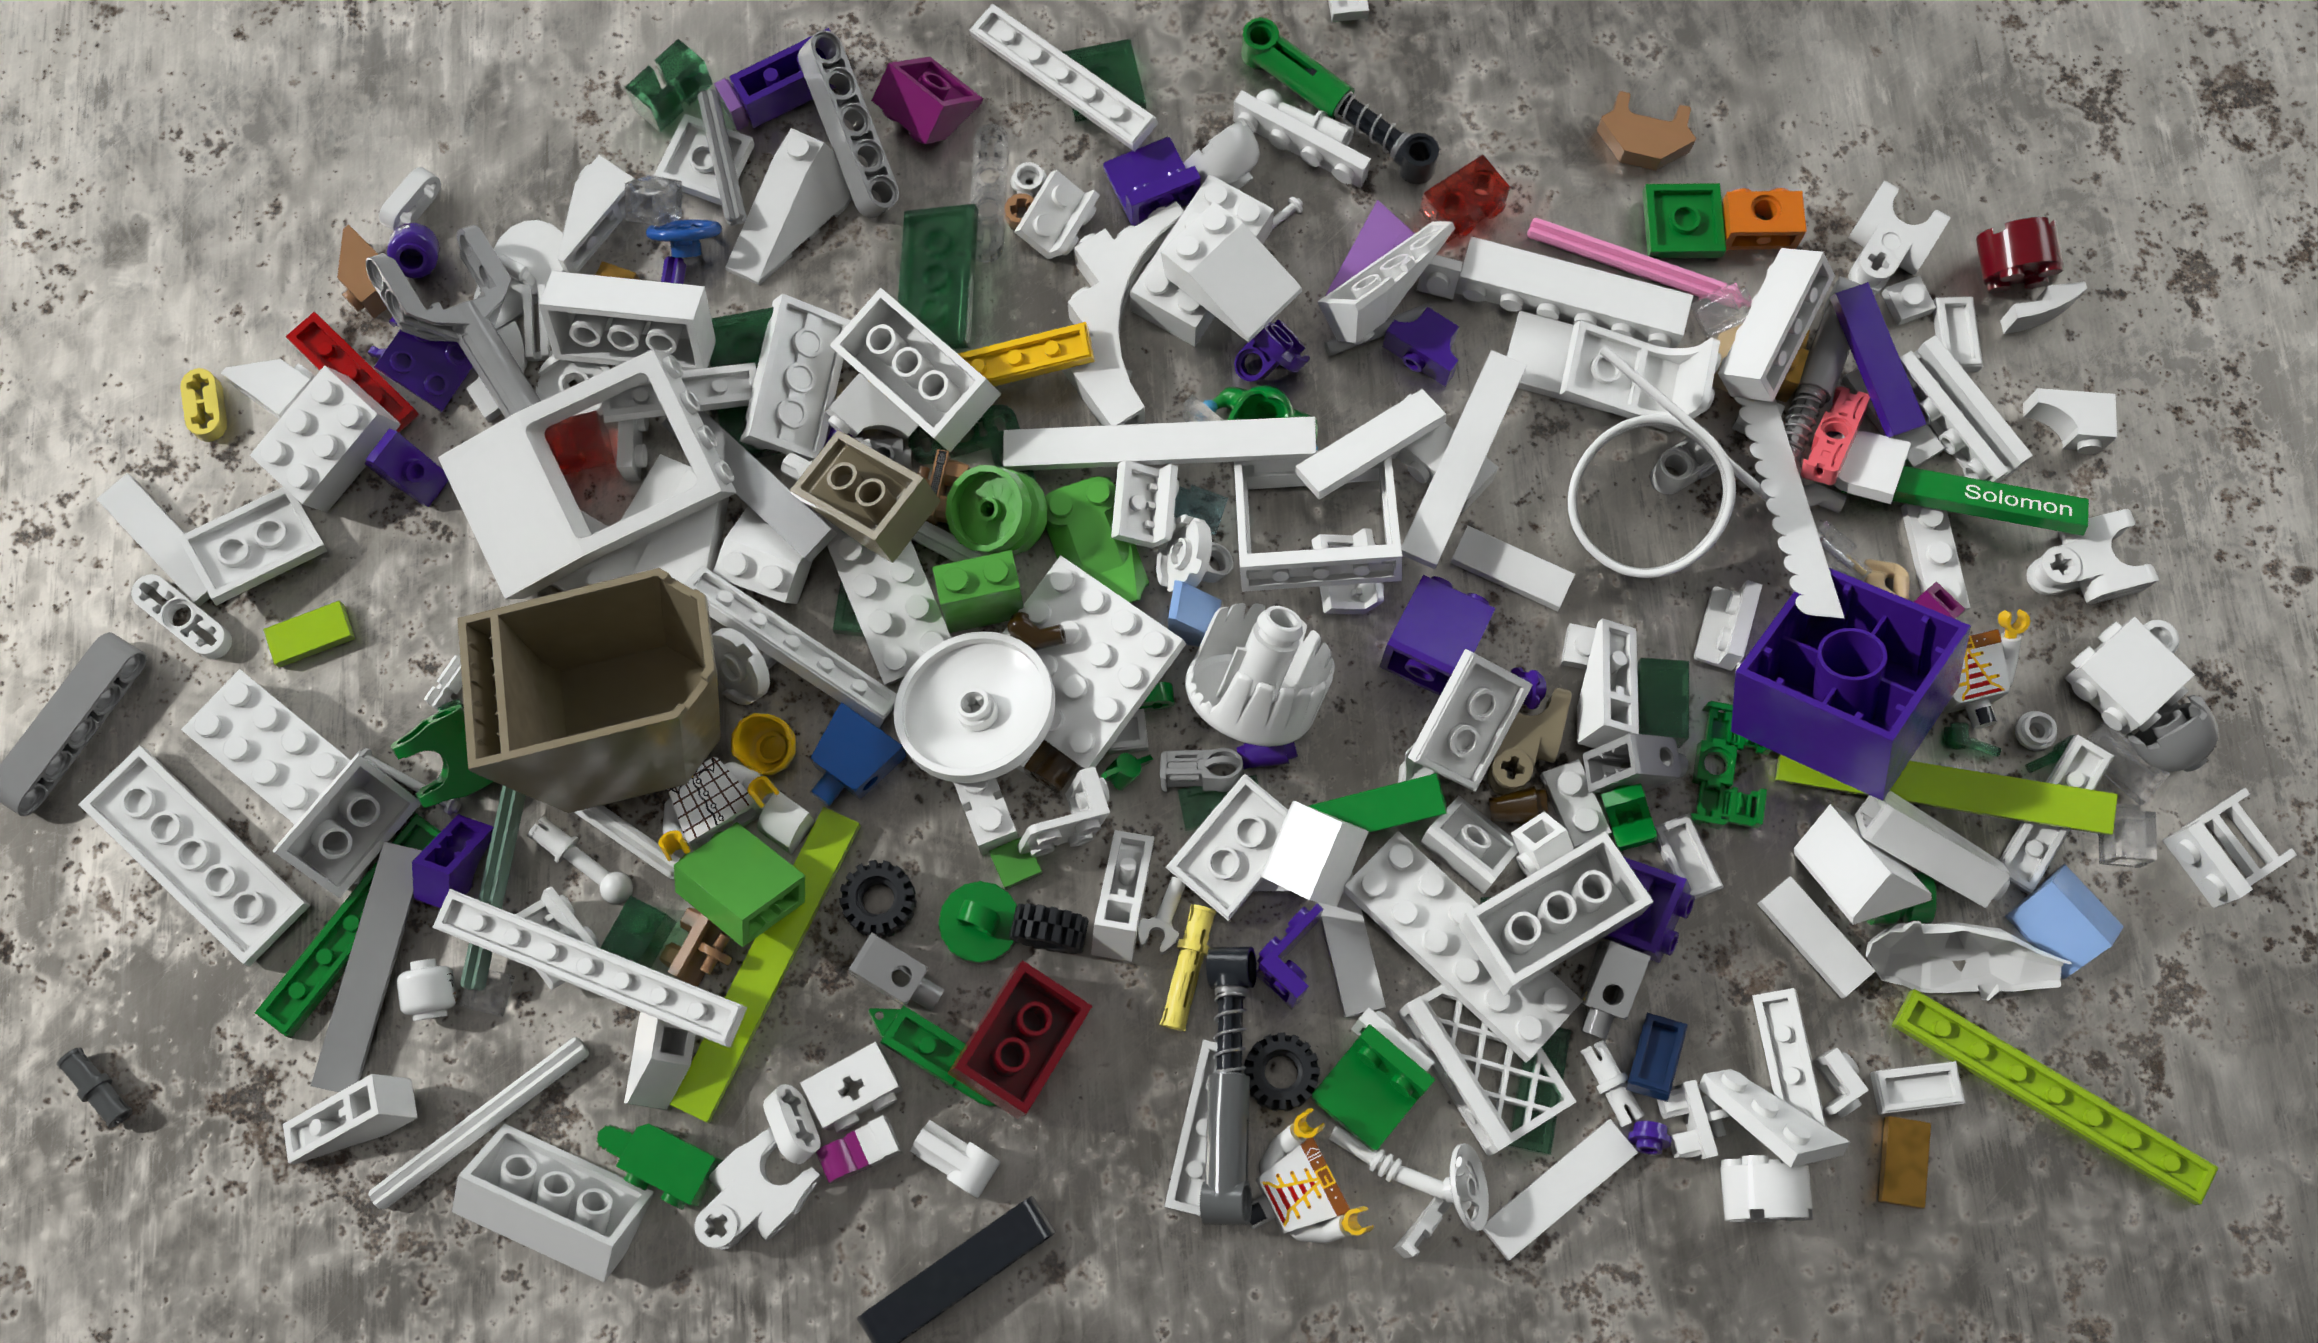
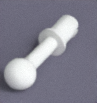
M1265 89L1256 96L1257 99L1346 146L1352 140L1354 128L1327 117L1326 112L1322 110L1318 111L1314 116L1284 103L1282 96L1273 89Z
M542 816L538 820L539 825L535 823L530 829L527 836L554 855V861L557 864L566 859L600 885V893L605 901L611 904H621L630 898L633 892L631 879L622 872L610 873L576 847L579 841L576 835L571 838L549 821L546 816Z

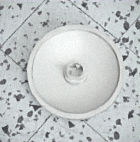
M971 632L958 635L939 643L923 654L905 675L894 703L896 733L913 762L928 774L956 783L987 781L1017 768L1041 745L1053 721L1056 702L1055 689L1042 659L1031 647L1021 640L996 632Z

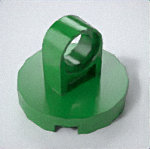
M982 881L964 884L953 891L942 905L938 922L941 938L953 955L967 963L983 965L990 961H995L1001 956L1004 957L1010 953L1016 944L1009 937L1017 904L1009 892L996 884Z

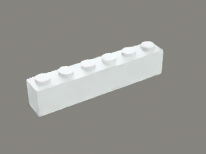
M1472 236L1455 293L1463 295L1468 300L1495 303L1508 311L1516 312L1521 310L1573 325L1582 320L1634 339L1666 348H1677L1681 341L1693 295Z

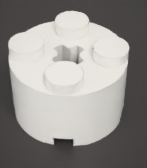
M1768 1155L1742 1156V1159L1721 1160L1720 1172L1725 1221L1773 1222L1777 1220L1803 1221L1813 1219L1810 1175L1807 1164L1791 1168L1783 1160L1769 1159Z

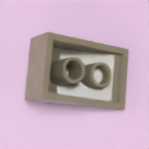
M840 430L835 432L789 490L792 495L854 540L891 563H894L941 502L924 477Z

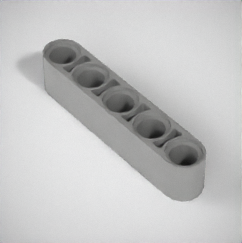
M827 30L819 31L800 49L798 55L799 64L854 204L863 216L876 218L895 205L899 198V189L842 42L833 32ZM815 48L820 49L824 53L826 59L821 58L817 54ZM829 83L837 87L840 95L835 94L831 90ZM843 119L848 120L852 124L854 131L849 130L845 126ZM857 154L865 158L868 167L860 163ZM871 190L879 194L882 203L874 199Z
M108 632L97 638L0 764L1 804L20 816L30 815L39 808L144 669L147 656L143 651L114 633Z

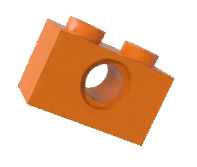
M1740 188L1727 192L1722 201L1726 250L1796 249L1807 232L1802 191H1789L1786 188H1776L1770 191H1751L1747 188ZM1756 214L1764 216L1767 220L1758 218Z

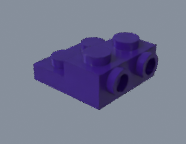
M1624 857L1654 902L1642 915L1603 938L1651 956L1650 960L1660 963L1664 954L1669 956L1673 954L1679 939V933L1674 931L1680 917L1687 919L1690 915L1695 896L1690 894L1691 888L1687 879Z

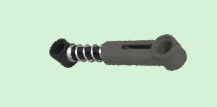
M1210 947L1206 960V973L1210 988L1215 989L1216 998L1214 1000L1218 1004V1014L1214 1017V1021L1218 1023V1033L1213 1037L1217 1042V1053L1213 1056V1059L1217 1062V1070L1208 1076L1205 1181L1200 1191V1215L1204 1225H1248L1252 1214V1193L1248 1182L1250 1077L1242 1073V1070L1246 1068L1242 1066V1050L1247 1049L1242 1046L1243 1031L1247 1030L1243 1027V1012L1247 1011L1246 1008H1243V1001L1246 1000L1247 991L1255 986L1257 961L1253 947Z

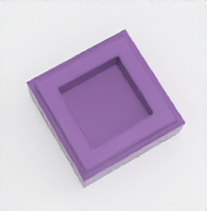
M724 78L715 82L714 86L720 102L736 130L739 131L749 126L744 106L729 80Z

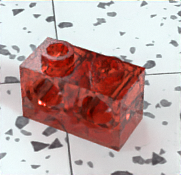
M1482 154L1425 191L1422 196L1419 212L1429 224L1431 222H1453L1455 229L1445 242L1448 243L1456 237L1462 239L1469 235L1475 229L1477 223L1486 217L1493 219L1498 216L1506 207L1510 186ZM1474 190H1484L1488 195L1478 194ZM1445 209H1454L1459 214H1449Z

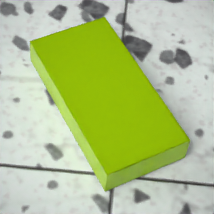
M339 600L263 629L273 662L279 668L355 639L345 606Z

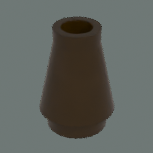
M1535 786L1499 797L1489 798L1491 822L1501 821L1525 824L1542 812L1548 814L1546 789L1536 790Z

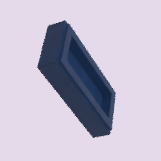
M1647 1012L1626 1090L1668 1102L1688 1024Z

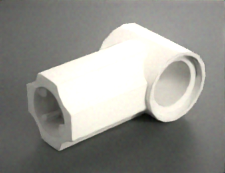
M931 1120L922 1128L910 1150L916 1157L948 1175L946 1179L977 1199L1001 1163L971 1142L968 1144Z

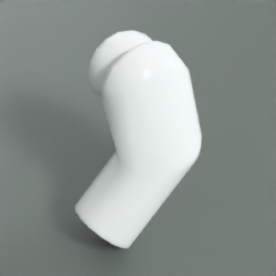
M1819 484L1803 487L1809 507L1819 505L1839 513L1847 497Z

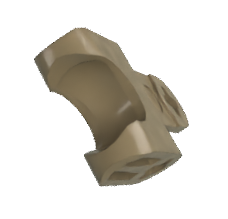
M1559 687L1554 689L1546 703L1545 710L1538 715L1530 716L1518 712L1487 771V782L1494 793L1502 796L1524 789L1533 774L1536 759L1550 763L1555 762L1572 696L1570 690ZM1506 767L1513 768L1514 779L1507 778Z

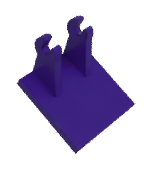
M392 316L389 323L393 327H399ZM401 329L386 349L371 346L367 352L371 357L379 359L374 365L375 369L440 412L446 407L473 367L458 342L429 341L403 332Z

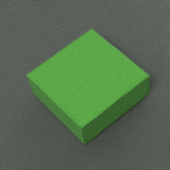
M1022 837L989 851L1005 890L1043 874L1036 857H1032L1031 852L1019 853L1017 845Z

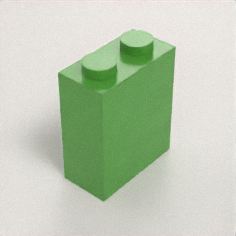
M1012 550L932 567L941 610L949 633L1010 621L1014 613L1024 608Z
M738 822L726 830L716 833L710 841L692 853L685 854L674 864L675 892L742 947L805 903V875Z

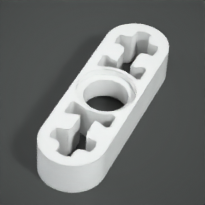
M149 574L142 576L134 583L131 591L133 601L202 657L218 659L230 650L232 645L230 632L158 575ZM155 589L168 601L163 606L147 594L149 590ZM184 607L190 608V620L182 626H174L172 619L175 612ZM202 628L213 635L217 641L211 646L196 632Z

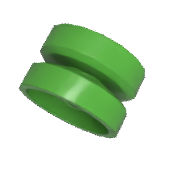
M978 465L966 470L953 483L947 496L946 518L949 529L960 544L972 551L995 554L1012 550L1013 556L1029 550L1040 539L1047 524L1048 505L1044 491L1033 478L1020 471L992 465Z

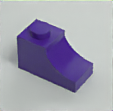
M458 814L412 861L413 898L441 908L450 889L466 895L473 887L475 871L484 852L490 845L494 827Z

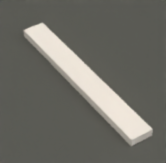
M1315 417L1004 430L1003 467L1015 471L1118 467V463L1124 460L1143 465L1308 459L1316 454Z
M452 889L449 890L432 927L727 1047H731L747 1009L746 1006Z

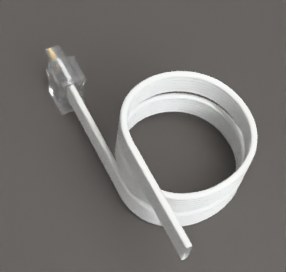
M1604 345L1599 354L1672 416L1650 414L1624 420L1608 429L1589 446L1579 460L1570 481L1568 491L1570 522L1577 538L1585 549L1600 563L1613 571L1636 578L1667 576L1695 563L1713 547L1723 534L1735 504V476L1766 502L1774 497L1765 494L1761 489V484L1729 458L1722 446L1710 433ZM1661 426L1685 434L1712 455L1722 478V503L1711 530L1688 554L1674 562L1659 567H1632L1608 557L1589 539L1578 515V489L1588 464L1609 441L1635 428ZM1819 520L1815 524L1829 568L1861 581L1873 571L1852 553L1857 545L1827 520L1824 522Z

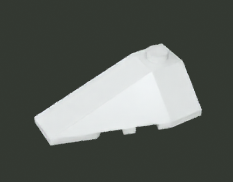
M793 128L790 129L772 159L725 266L727 271L757 285H761L792 257V252L808 238L812 240L820 232L819 228L831 217H838L846 210L852 196L835 153L827 144Z
M1431 222L1317 301L1337 341L1361 344L1374 336L1373 330L1386 322L1455 229L1453 222Z

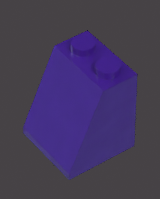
M1423 574L1386 645L1379 667L1440 696L1464 650L1467 649L1473 653L1475 652L1496 608L1490 606L1489 602L1480 595L1474 593L1466 595L1454 589L1453 585L1444 578L1438 576L1430 578Z

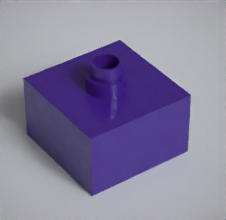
M1829 568L1844 619L1812 616L1801 612L1796 605V598L1802 594L1794 591L1735 672L1731 732L1883 801L1958 689L1971 625Z

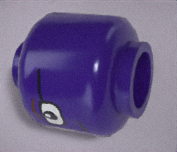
M405 223L397 227L390 235L387 256L395 259L405 277L422 278L430 274L437 265L440 251L439 241L433 231L425 225Z

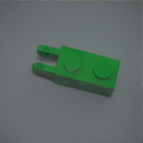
M649 1123L637 1127L634 1133L617 1126L605 1125L597 1135L596 1142L599 1143L598 1146L620 1158L616 1167L627 1172L623 1180L645 1191L649 1184L664 1191L660 1199L681 1210L684 1209L686 1204L699 1207L712 1183L709 1180V1176L723 1161Z

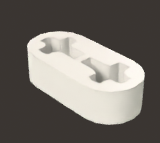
M423 167L414 169L381 207L379 213L380 223L392 231L405 223H415L438 195L441 187L440 179Z
M782 1084L777 1087L764 1100V1111L781 1154L792 1163L802 1164L820 1148V1138L802 1094L791 1085Z

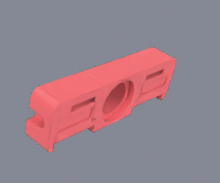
M1837 387L1835 389L1833 405L1829 412L1825 411L1814 435L1811 454L1808 460H1803L1800 473L1803 478L1826 485H1834L1866 414L1870 399L1867 393L1858 391L1857 394L1849 393L1850 389L1845 387ZM1831 431L1839 432L1845 438L1834 439L1827 436L1826 433Z

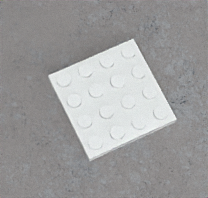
M1060 555L1024 603V608L1018 612L1027 613L1029 619L1040 629L1059 624L1064 628L1065 644L1035 651L1050 674L1056 698L1053 721L1044 740L1086 769L1097 766L1185 647L1186 642ZM1008 627L1004 630L1002 634L1010 636L1008 632Z

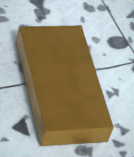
M1893 1116L1884 1117L1878 1202L1925 1209L1931 1123Z

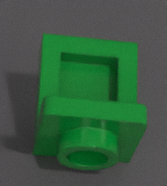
M1641 783L1632 786H1618L1611 792L1601 794L1616 844L1620 851L1658 840Z

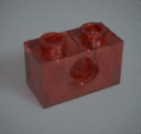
M596 410L571 416L549 426L545 430V438L563 476L615 463L608 428Z

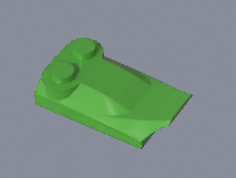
M1091 477L1048 493L1045 496L1048 505L1045 528L1056 558L1058 559L1061 555L1129 603L1141 600L1144 588L1149 586V580L1135 544L1111 538L1116 491L1111 478Z

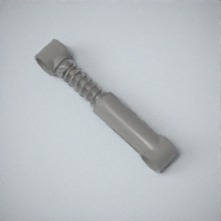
M1840 276L1829 297L1837 292L1861 284ZM1872 289V292H1873L1874 297H1875V295H1876V290ZM1829 297L1824 307L1825 313L1809 349L1800 383L1795 389V398L1792 400L1793 406L1789 408V415L1785 417L1786 424H1784V428L1799 475L1802 469L1800 464L1803 458L1802 453L1806 450L1804 444L1809 443L1807 436L1813 434L1811 427L1816 425L1814 419L1820 416L1818 409L1823 408L1824 404L1831 400L1851 350ZM1757 472L1754 477L1760 484L1763 480L1767 479L1760 476Z

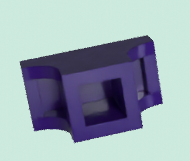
M1427 306L1421 316L1414 321L1400 322L1394 319L1386 330L1382 347L1401 358L1403 363L1412 371L1423 372L1446 387L1454 376L1459 361L1451 351L1459 326Z
M390 428L367 456L364 463L391 486L403 491L426 507L431 505L449 481L441 467L400 433Z

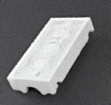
M782 293L772 303L773 314L767 324L745 417L747 424L741 435L740 442L754 446V448L759 450L770 449L785 455L794 453L808 461H813L824 448L829 426L828 420L830 419V416L825 411L835 400L844 360L842 356L830 347V344L851 320Z

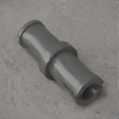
M81 1047L67 1052L58 1060L57 1067L76 1086L79 1099L82 1102H89L106 1122L108 1128L121 1124L132 1114L133 1109L125 1103L111 1086L113 1082L111 1077L107 1073L101 1074L84 1054Z

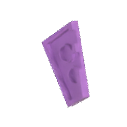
M1379 200L1374 205L1326 295L1415 234Z

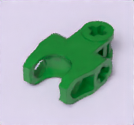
M462 705L449 707L422 720L414 729L390 745L398 760L408 758L423 751H434L441 755L443 766L438 778L415 793L424 808L451 799L466 797L494 782L468 769L465 716Z

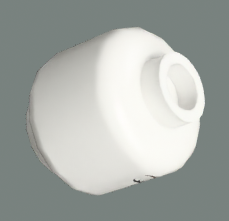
M436 958L410 962L411 970L403 972L397 978L401 1012L406 1015H412L413 1021L448 1016L447 1009L452 1008L456 1004L452 969L447 966H437Z

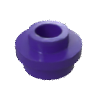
M1654 1121L1635 1122L1633 1131L1629 1132L1628 1141L1636 1146L1638 1152L1650 1155L1661 1154L1662 1149L1669 1148L1672 1142V1138L1668 1135V1127Z

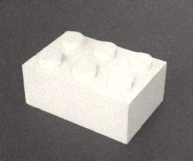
M324 365L249 456L301 504L328 512L366 467L364 464L366 462L365 459L388 429L396 431L401 423L349 376Z

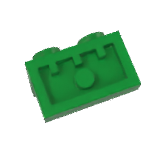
M1369 1024L1312 1093L1311 1099L1367 1148L1375 1152L1436 1079Z

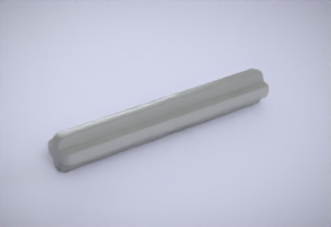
M714 89L701 91L698 94V100L724 216L728 225L743 224L747 217L720 99L717 91Z

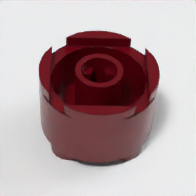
M2030 217L2005 223L2006 230L1994 234L1992 227L1976 237L1983 282L1987 286L1988 293L2004 292L2011 289V284L2024 283L2026 289L2039 288L2049 284V276L2063 271L2064 262L2057 224L2055 220L2049 224L2048 217Z

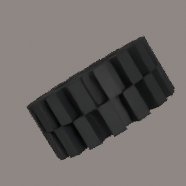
M870 860L869 865L863 866L861 863L856 866L857 871L853 874L849 872L846 876V884H842L840 888L842 898H839V902L843 909L842 913L854 929H857L865 936L867 934L870 935L872 932L880 938L881 935L890 937L894 935V931L898 929L902 931L906 927V921L908 919L912 920L914 916L913 908L917 905L916 892L909 877L899 866L896 865L895 867L883 860V863ZM876 884L888 886L894 894L891 908L882 914L869 913L863 906L864 893L868 888Z
M1020 903L1015 908L1009 938L1025 946H1034L1033 948L1036 949L1042 948L1047 949V951H1058L1065 954L1067 952L1081 954L1084 948L1089 920L1081 914L1072 913L1069 910H1059L1057 907L1051 906L1050 908L1040 904L1035 906L1030 903Z
M1278 1032L1277 1035L1272 1036L1269 1034L1261 1041H1257L1248 1053L1244 1063L1246 1067L1244 1074L1250 1077V1096L1254 1097L1260 1106L1268 1107L1271 1111L1276 1112L1278 1110H1284V1112L1291 1111L1303 1105L1315 1091L1320 1075V1067H1318L1317 1063L1318 1058L1316 1053H1313L1310 1049L1311 1046L1307 1042L1301 1041L1299 1036L1294 1034L1289 1036L1283 1032ZM1274 1057H1288L1297 1067V1079L1288 1088H1276L1266 1079V1064Z

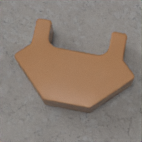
M1623 91L1618 92L1613 110L1601 117L1597 132L1620 163L1655 171L1688 154L1696 140V137L1687 126L1691 112L1689 106L1679 105L1672 121L1660 120L1632 113L1628 107L1631 94Z

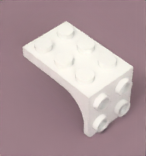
M1582 320L1573 326L1560 396L1629 419L1650 414L1672 416L1599 354V351L1606 345L1692 419L1710 408L1715 394L1714 389H1712L1713 378L1721 362V354L1718 353L1719 340L1710 338L1704 343L1690 348H1666L1652 345ZM1653 426L1668 432H1672L1674 430L1667 427Z

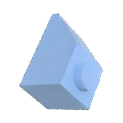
M1175 580L1168 616V629L1182 638L1186 645L1199 647L1215 612L1221 608L1222 600L1183 581Z

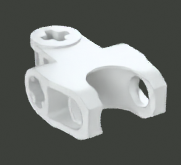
M769 1127L748 1143L736 1148L711 1173L709 1180L721 1193L697 1216L695 1222L696 1236L705 1246L718 1250L731 1249L753 1228L768 1241L800 1212L804 1202L823 1177L815 1168L810 1167L789 1184L780 1186L772 1184L766 1176L765 1165L767 1158L777 1147V1143L771 1127ZM716 1218L723 1221L728 1219L724 1225L727 1230L725 1236L712 1235L716 1229L712 1222Z

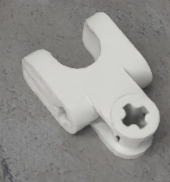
M1883 181L1848 239L1864 247L1850 269L1848 279L1859 284L1869 282L1871 289L1876 290V294L1885 287L1898 267L1912 275L1917 273L1951 218L1945 213L1935 210L1930 218L1921 224L1910 225L1902 222L1893 210V201L1899 189L1887 181Z
M2129 509L2088 518V527L2084 536L2058 531L2063 545L2048 549L2040 558L2031 563L2026 573L2027 582L2037 593L2045 596L2055 595L2081 588L2087 604H2095L2144 591L2156 583L2159 578L2151 564L2141 566L2127 565L2121 562L2113 553L2112 539L2121 536L2127 528L2132 527L2136 523Z

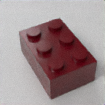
M1022 960L1007 978L947 1074L1013 1117L1020 1119L1030 1110L1093 1006Z

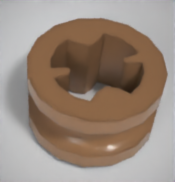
M1019 193L1008 198L1004 211L1006 222L1011 229L1015 230L1022 218L1017 217L1018 208L1025 207L1027 211L1034 200L1032 196Z

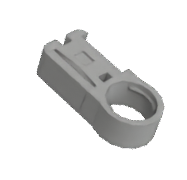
M1232 749L1179 750L1161 753L1160 780L1162 790L1166 792L1167 787L1203 786V791L1227 792L1244 775L1242 757ZM1219 764H1231L1237 768L1234 773L1227 776H1217L1210 772L1213 767Z

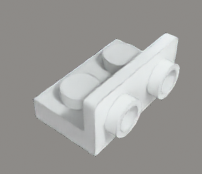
M1058 170L1050 172L1014 233L1047 259L1067 255L1078 242L1076 234L1081 226L1087 224L1096 212L1094 204L1100 194L1095 190L1084 193Z
M1746 580L1738 592L1718 586L1711 590L1694 653L1695 660L1732 671L1744 658L1763 584Z

